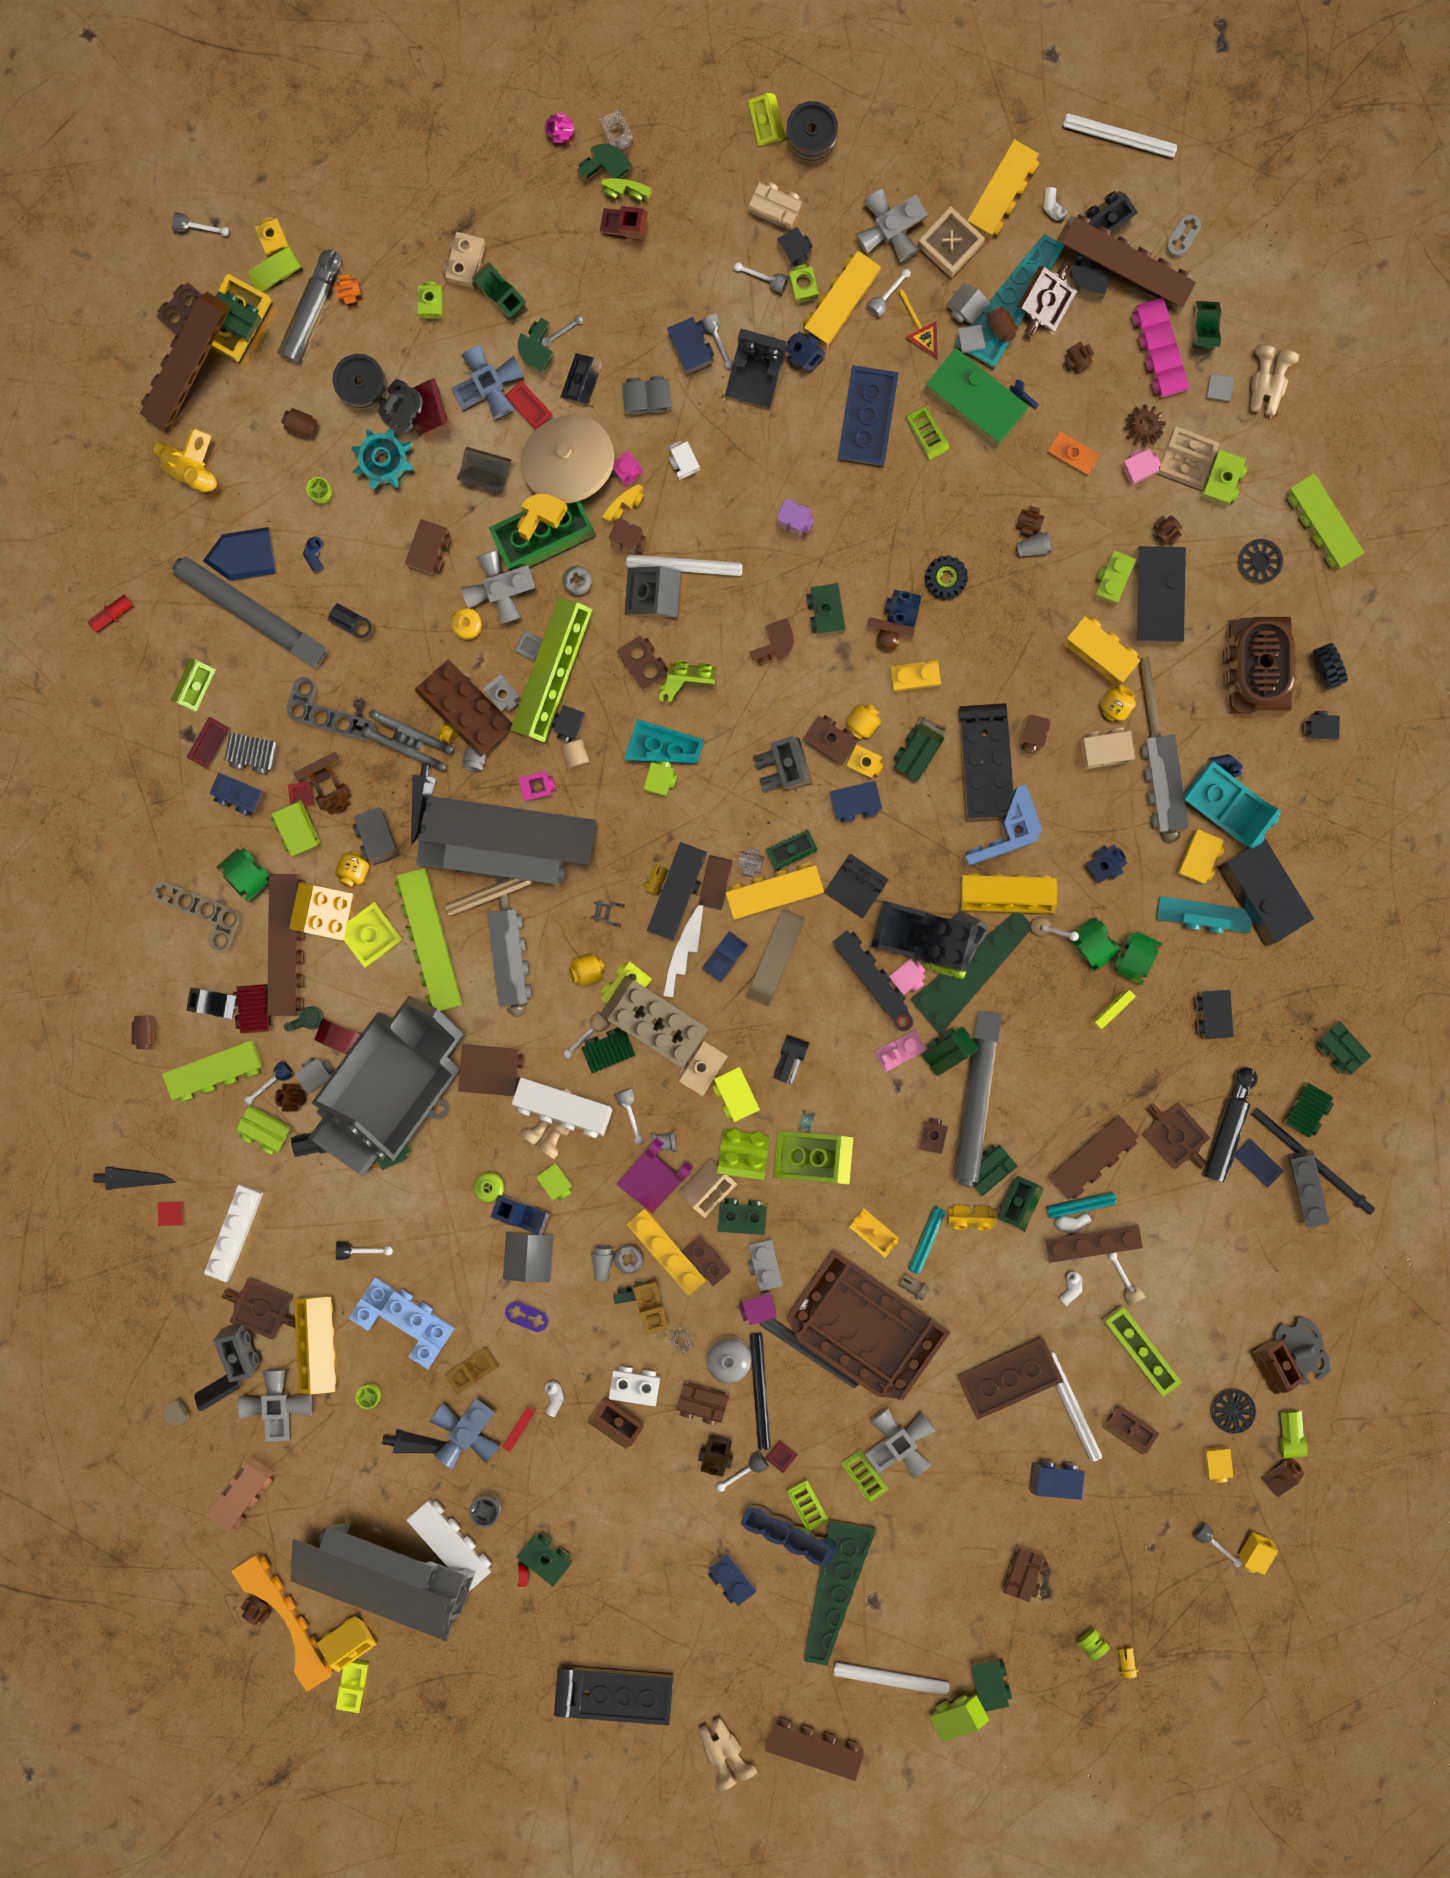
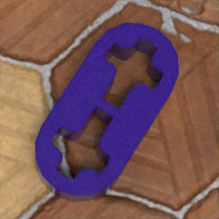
M511 1302L505 1310V1316L510 1322L531 1331H543L548 1325L549 1320L545 1312L522 1302ZM516 1306H519V1311L526 1314L525 1318L519 1315L516 1319L513 1318L512 1312L509 1311L510 1308L514 1309ZM537 1315H541L544 1325L539 1324L538 1327L533 1326L534 1321L527 1318L528 1316L536 1318Z

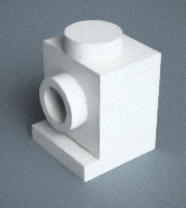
M678 441L669 446L672 455L669 457V461L674 470L679 469V472H677L678 480L700 470V466L688 442L682 444L681 441Z

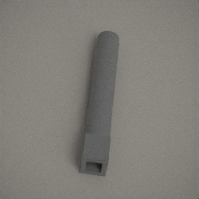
M187 556L183 559L179 557L173 564L174 577L311 667L317 669L329 651L325 646Z
M978 1011L976 1014L973 1040L978 1046V1050L971 1056L955 1180L959 1181V1186L973 1187V1183H978L995 1055L1002 1018L1000 1013Z

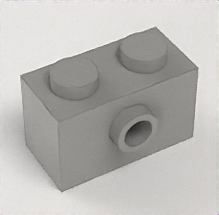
M772 1238L749 1243L752 1261L748 1262L751 1276L756 1275L759 1290L764 1291L783 1286Z

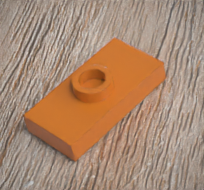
M1059 431L1047 452L1087 476L1100 456L1097 452Z

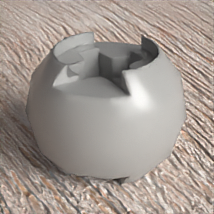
M572 566L564 572L562 584L568 593L582 595L590 589L592 577L586 568ZM574 575H578L579 578H583V580L580 581V586H576L575 583H570V581L574 579Z
M633 1244L620 1246L614 1254L616 1268L624 1274L637 1272L643 1264L642 1251ZM632 1253L635 1263L625 1265L623 1263L625 1259L622 1256Z

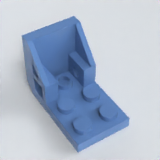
M1027 784L1014 790V797L1006 818L1002 820L1001 826L1007 842H1005L1004 838L990 842V848L983 850L982 846H978L968 850V855L963 857L966 867L1037 841L1042 827ZM1015 827H1019L1021 832L1015 833Z

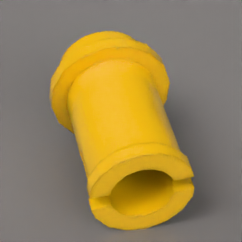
M654 864L649 881L644 885L646 886L645 891L658 896L659 892L662 891L661 886L668 869Z
M1125 1648L1118 1649L1122 1670L1119 1673L1122 1674L1123 1679L1137 1677L1136 1672H1138V1669L1135 1668L1133 1648H1127L1126 1652Z

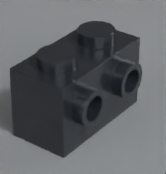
M1113 191L1104 197L1105 201L1098 207L1094 205L1084 212V217L1091 220L1089 225L1095 228L1100 225L1113 232L1138 212L1126 193Z
M1231 991L1199 992V997H1196V1010L1200 1011L1201 1020L1197 1021L1198 1034H1202V1039L1234 1037Z

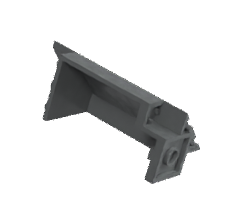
M428 796L426 811H424L421 823V834L418 836L419 847L416 865L425 868L434 867L550 883L559 887L560 882H565L566 868L562 866L563 861L589 864L597 820Z
M411 996L407 997L393 1018L377 1012L311 1102L318 1109L316 1113L322 1119L308 1139L362 1177L377 1157L382 1160L386 1157L394 1161L460 1070L449 1057L460 1043L463 1033L437 1008Z
M347 1522L327 1526L326 1529H323L319 1537V1543H321L319 1548L293 1539L291 1582L446 1642L454 1619L461 1616L476 1571L468 1568L454 1571L431 1561L423 1563L347 1534L350 1523Z

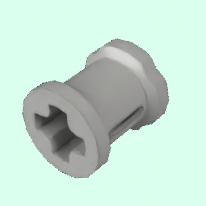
M674 1130L667 1134L655 1135V1133H651V1143L656 1137L664 1143L660 1151L672 1150L676 1152Z

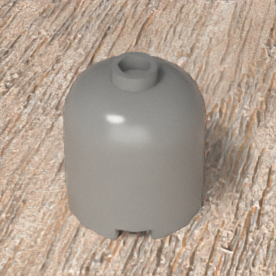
M719 1336L710 1343L706 1350L705 1361L707 1369L712 1377L719 1382L728 1384L738 1382L746 1376L751 1367V1350L747 1343L738 1336Z

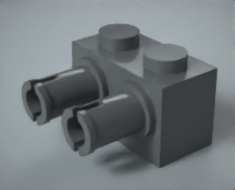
M791 736L770 743L772 750L753 756L754 761H757L755 766L758 770L773 764H777L778 773L760 778V783L765 784L761 786L764 792L781 786L785 789H794L812 783L799 737Z

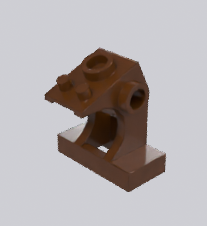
M336 751L293 773L300 783L310 778L319 795L315 797L319 808L321 810L325 808L328 814L339 812L350 804L347 798L350 796L345 783L340 784L332 769V766L342 761ZM331 778L336 790L325 796L319 783Z

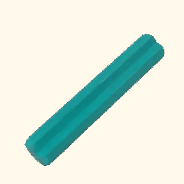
M1113 1192L1051 1205L1047 1207V1214L1050 1219L1115 1205L1116 1196Z
M939 1207L933 1208L908 1267L911 1272L921 1273L946 1211Z

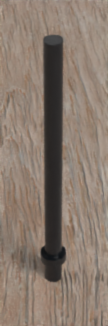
M1256 1107L1252 1111L1251 1115L1294 1152L1308 1151L1259 1108ZM1315 1157L1318 1172L1354 1202L1353 1205L1355 1207H1360L1368 1215L1374 1212L1376 1208L1365 1200L1366 1197L1363 1194L1359 1195Z

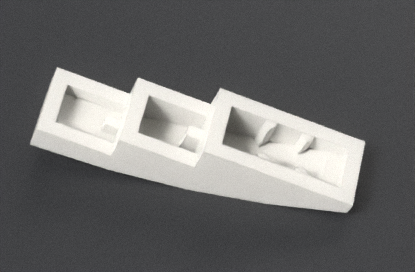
M698 905L677 943L668 970L663 996L673 997L676 974H686L688 952L698 953L703 905Z

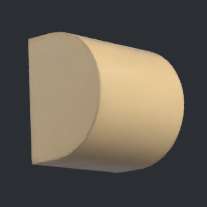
M582 739L560 746L567 769L590 762Z

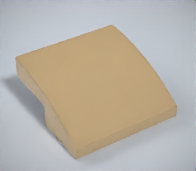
M1175 426L1161 462L1160 471L1157 474L1202 490L1219 442Z

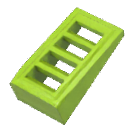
M926 405L905 416L929 460L949 450L946 438ZM926 415L927 419L918 424L914 423L916 420ZM931 424V427H930V428H928V429H926V430H924L923 432L920 433V431H919L920 429H922V428L926 427L927 425ZM933 433H936L934 437L926 441L924 440V438L930 436Z
M860 1449L841 1462L869 1503L888 1490L886 1484ZM861 1458L863 1462L852 1470L849 1466ZM867 1467L868 1471L857 1478L855 1474ZM870 1475H873L874 1478L863 1486L861 1482ZM876 1483L880 1485L871 1493L867 1492V1490Z
M807 1479L786 1489L789 1498L808 1530L811 1531L829 1521ZM807 1489L808 1493L796 1499L795 1494ZM811 1497L813 1501L800 1507V1502ZM814 1505L817 1508L806 1515L803 1513L804 1510ZM820 1513L821 1518L811 1523L808 1522L807 1519Z

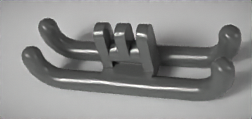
M373 709L369 712L370 718L396 731L393 737L390 738L369 727H363L361 729L363 736L423 764L430 765L439 771H443L446 768L444 762L418 750L423 742L442 752L451 754L454 750L452 745Z

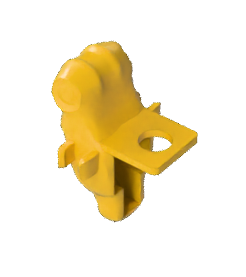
M192 428L184 450L161 442L154 443L152 452L160 459V466L167 474L201 492L215 489L217 485L216 478L204 468L205 463H203L211 439L210 435ZM198 437H200L201 444L199 448L195 450L194 442Z

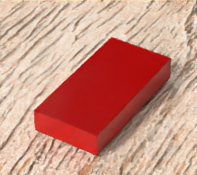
M522 380L504 395L534 430L553 417V414Z
M527 1405L502 1448L508 1452L512 1450L535 1413V1408Z

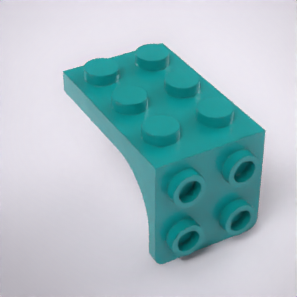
M1212 760L1208 762L1182 797L1238 842L1252 849L1263 842L1265 833L1278 822L1281 810L1253 793Z

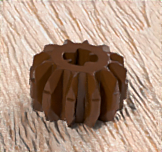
M1147 404L1142 406V412L1138 407H1135L1133 409L1134 414L1129 413L1127 416L1132 422L1125 424V428L1133 429L1128 433V436L1132 437L1136 434L1137 437L1134 442L1138 443L1143 438L1144 445H1148L1149 438L1152 442H1157L1158 438L1156 435L1162 436L1164 434V431L1159 427L1166 425L1165 421H1158L1163 417V413L1155 415L1156 407L1153 406L1148 411ZM1143 420H1146L1147 424H1151L1147 430H1145L1143 425H1140Z

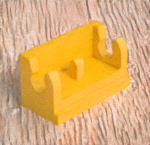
M864 1208L848 1225L849 1228L885 1258L890 1253V1250L899 1242V1238Z

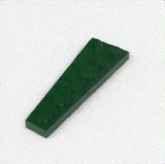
M1014 912L985 936L984 940L977 946L963 979L955 978L954 975L939 974L910 998L911 1002L939 1035L944 1032L1031 931L1032 924L1021 912Z
M829 1520L826 1539L832 1541L837 1548L830 1563L826 1566H821L804 1655L805 1662L828 1665L848 1605L874 1538L875 1528Z

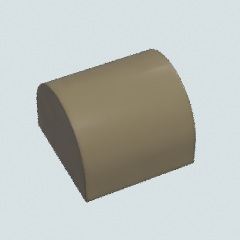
M178 1398L166 1405L163 1411L164 1419L170 1425H180L190 1417Z

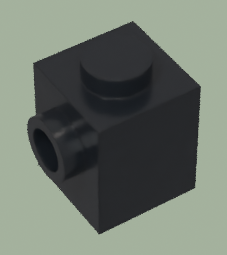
M798 227L777 238V245L790 267L804 265L809 261L808 257L811 256V248L813 246L807 235L802 236Z
M563 705L560 714L555 713L551 726L555 727L553 732L558 734L557 739L570 743L571 739L576 741L586 716L585 712Z
M1314 711V715H1310L1308 721H1304V735H1307V740H1339L1340 716L1329 715V711Z

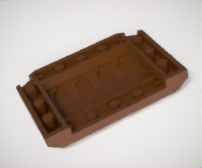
M833 1250L786 1318L801 1344L875 1396L904 1400L951 1333L940 1323L835 1250Z

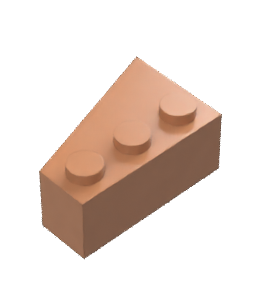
M250 1456L244 1461L239 1471L231 1479L228 1486L205 1516L226 1532H229L232 1528L237 1530L245 1519L241 1515L246 1509L252 1510L259 1500L256 1498V1495L260 1490L265 1492L273 1480L270 1479V1476L273 1472Z

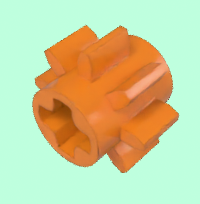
M349 273L339 275L340 281L334 283L337 299H344L345 304L356 302L355 296L361 295L357 277L351 279Z

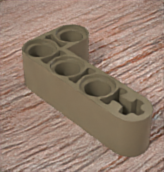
M160 881L154 884L151 893L156 901L214 924L208 937L209 946L213 950L226 951L230 948L241 923V915L238 911L168 882ZM167 886L166 891L175 894L174 898L169 896L161 898L162 894L159 893V889H164ZM187 894L191 898V904L184 908L180 904V898ZM209 903L213 907V912L210 916L206 917L202 914V907ZM231 912L235 916V921L228 926L224 923L223 918L226 913ZM219 934H223L226 938V943L222 947H217L214 941L215 937Z
M785 909L782 910L746 997L764 1005H769L804 922V917Z

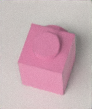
M1142 448L1130 453L1131 458L1122 463L1131 485L1157 474L1160 471L1159 466H1161L1156 453L1152 454L1150 449L1143 451Z
M909 959L889 977L895 987H898L902 994L905 995L909 990L914 993L924 985L922 982L925 978L923 972L926 970L918 960L913 962Z

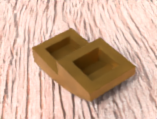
M656 1279L633 1285L645 1335L668 1329Z
M486 1346L447 1372L444 1376L456 1394H459L499 1367V1364Z

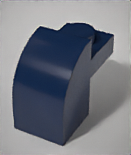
M729 931L702 969L721 982L747 948L748 944Z
M498 1195L490 1217L542 1236L550 1213L519 1200Z

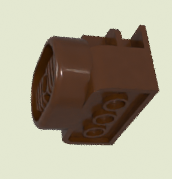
M1253 617L1228 620V647H1225L1224 651L1225 662H1228V671H1225L1224 680L1225 685H1229V714H1286L1290 712L1292 708V687L1295 681V642L1292 635L1291 617ZM1261 656L1269 658L1270 667L1265 668L1261 666L1259 661Z

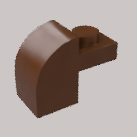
M788 618L765 626L771 644L750 651L753 663L757 661L759 665L772 660L771 656L775 655L777 662L780 663L789 656L793 647L794 636Z

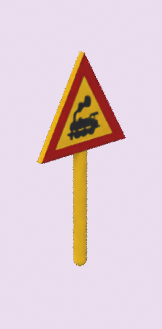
M900 289L899 293L918 328V331L906 336V338L937 360L936 321L923 328L904 291Z

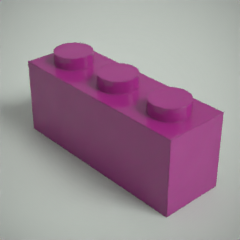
M769 1289L742 1297L739 1309L743 1322L748 1320L749 1325H753L777 1317Z

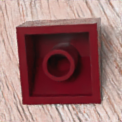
M435 378L413 387L422 397L421 412L417 413V419L413 420L416 433L421 432L424 439L449 432V423Z

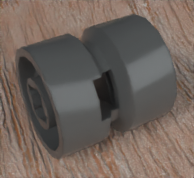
M479 1494L472 1501L469 1508L471 1521L482 1528L492 1526L500 1516L501 1502L494 1494Z

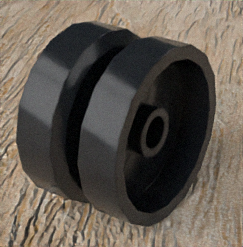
M807 101L799 104L791 111L787 120L786 139L789 148L797 156L808 160H816L825 157L833 149L837 141L838 121L835 113L827 105L819 101ZM811 128L812 131L816 129V131L809 132L808 129Z
M366 354L346 356L338 362L333 371L332 382L336 394L346 406L354 410L374 408L382 401L386 394L387 380L377 361ZM361 378L363 379V383H362V384H360V385L355 384V383H358V379H361Z

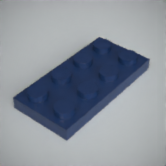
M852 365L838 459L879 466L885 465L899 372Z

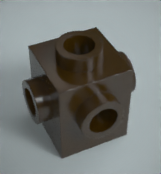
M709 1436L706 1448L701 1447L698 1458V1461L702 1462L700 1471L723 1477L725 1469L731 1468L733 1455L729 1453L732 1441Z

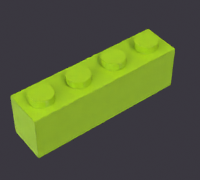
M1315 473L1287 491L1289 494L1287 496L1288 501L1293 508L1297 507L1300 511V519L1306 528L1310 527L1314 533L1312 538L1319 548L1322 547L1326 552L1325 559L1330 567H1335L1336 570H1339L1365 553Z
M248 1041L162 1073L171 1100L178 1099L179 1103L192 1099V1093L201 1091V1094H205L215 1090L214 1085L223 1083V1086H227L237 1082L236 1077L245 1074L246 1078L259 1074L258 1069L262 1068L263 1064L255 1042Z
M1122 1305L1102 1319L1160 1395L1164 1397L1182 1383Z

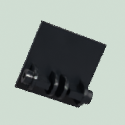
M850 853L824 893L861 918H864L889 879Z

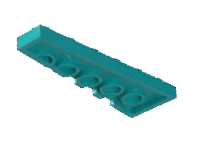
M1046 234L1042 235L1022 262L990 299V304L973 325L970 324L968 326H982L985 349L966 352L967 354L995 368L1009 342L997 341L987 323L988 318L986 315L992 310L1003 306L1004 310H1008L1018 328L1026 313L1017 308L1038 267L1043 266L1051 270L1064 245ZM958 338L954 346L961 350L960 341Z

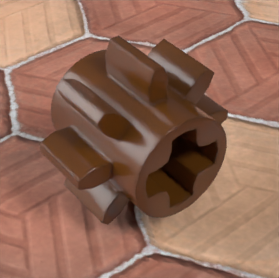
M1079 342L1066 350L1068 357L1065 358V362L1070 369L1076 367L1078 371H1081L1093 363L1091 357L1094 351L1089 344L1083 346Z
M1029 506L1028 511L1021 510L1017 526L1022 527V534L1031 536L1033 531L1040 532L1044 516L1039 514L1040 508Z
M1162 515L1154 524L1157 529L1153 533L1164 544H1167L1169 541L1174 544L1182 536L1179 531L1183 527L1172 515L1167 519Z
M282 1084V1089H278L275 1094V1102L277 1106L282 1107V1112H297V1106H302L305 1099L303 1090L298 1089V1084Z
M254 1596L253 1599L248 1597L241 1606V1609L244 1610L241 1616L253 1625H257L259 1621L263 1624L271 1613L267 1610L270 1605L257 1596Z

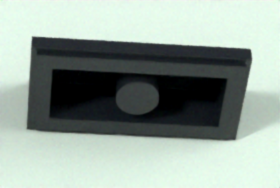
M575 353L560 397L583 406H588L602 367V362L594 357Z
M224 1375L194 1394L197 1409L199 1411L205 1410L241 1388L242 1382L240 1380L229 1382L227 1375Z

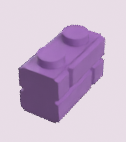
M788 498L784 501L778 513L776 523L778 527L784 530L789 529L790 533L799 537L803 532L808 533L814 518L810 516L809 508L803 505L798 506L797 502Z

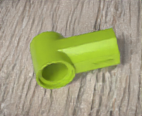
M1302 1411L1280 1412L1282 1458L1307 1457L1308 1449L1306 1437L1303 1434Z

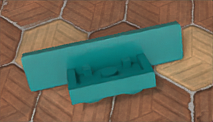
M1163 896L1159 899L1158 920L1186 924V928L1200 930V926L1210 927L1209 932L1222 934L1224 930L1250 933L1252 920L1243 908Z

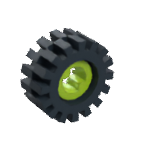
M951 555L939 556V558L934 559L929 564L925 573L927 589L931 591L932 595H936L940 599L957 597L962 593L968 581V571L964 566L965 564L960 562L959 558H953ZM944 571L952 573L951 583L946 584L940 580Z
M1333 643L1313 650L1315 665L1328 689L1348 681L1343 660H1341V656Z

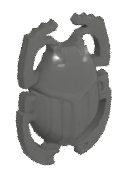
M395 379L387 389V392H391L387 401L386 398L382 399L378 412L383 421L388 422L392 430L404 434L413 427L412 419L416 417L417 413L421 412L422 397L416 389L410 387L402 380ZM398 386H401L400 390H395Z
M1298 1318L1296 1327L1291 1328L1286 1326L1285 1323L1277 1329L1275 1341L1280 1340L1283 1334L1286 1335L1284 1342L1299 1371L1303 1374L1302 1377L1305 1379L1311 1371L1321 1373L1317 1376L1318 1380L1331 1372L1329 1356L1325 1350L1322 1352L1319 1350L1324 1349L1323 1337L1314 1322L1307 1318ZM1304 1327H1310L1317 1334L1318 1337H1315V1335L1311 1331L1305 1329ZM1323 1358L1324 1367L1319 1370V1360ZM1307 1379L1300 1385L1309 1384L1311 1381Z

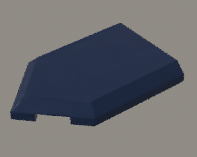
M269 527L222 534L203 562L229 581L276 574Z

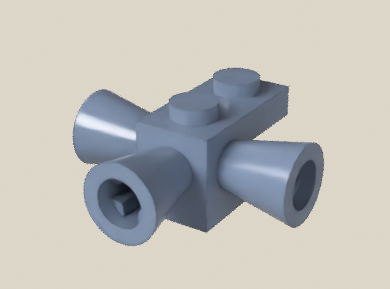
M482 345L475 346L464 352L461 357L474 373L471 374L472 378L451 388L461 409L464 410L487 398L493 419L500 418L511 412L514 407L502 394L501 390L504 389L503 382L524 377L514 355L495 370L492 363L487 365Z
M476 1398L462 1418L458 1420L443 1403L429 1422L450 1431L448 1435L450 1441L434 1456L445 1466L453 1469L462 1449L467 1451L471 1447L483 1462L487 1464L500 1445L479 1434L495 1412Z

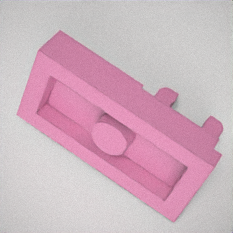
M915 1029L874 1051L884 1071L887 1072L927 1049Z

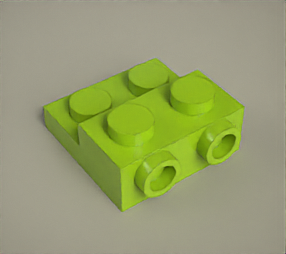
M736 1128L722 1130L717 1174L764 1180L769 1136L763 1135L758 1131L744 1133Z

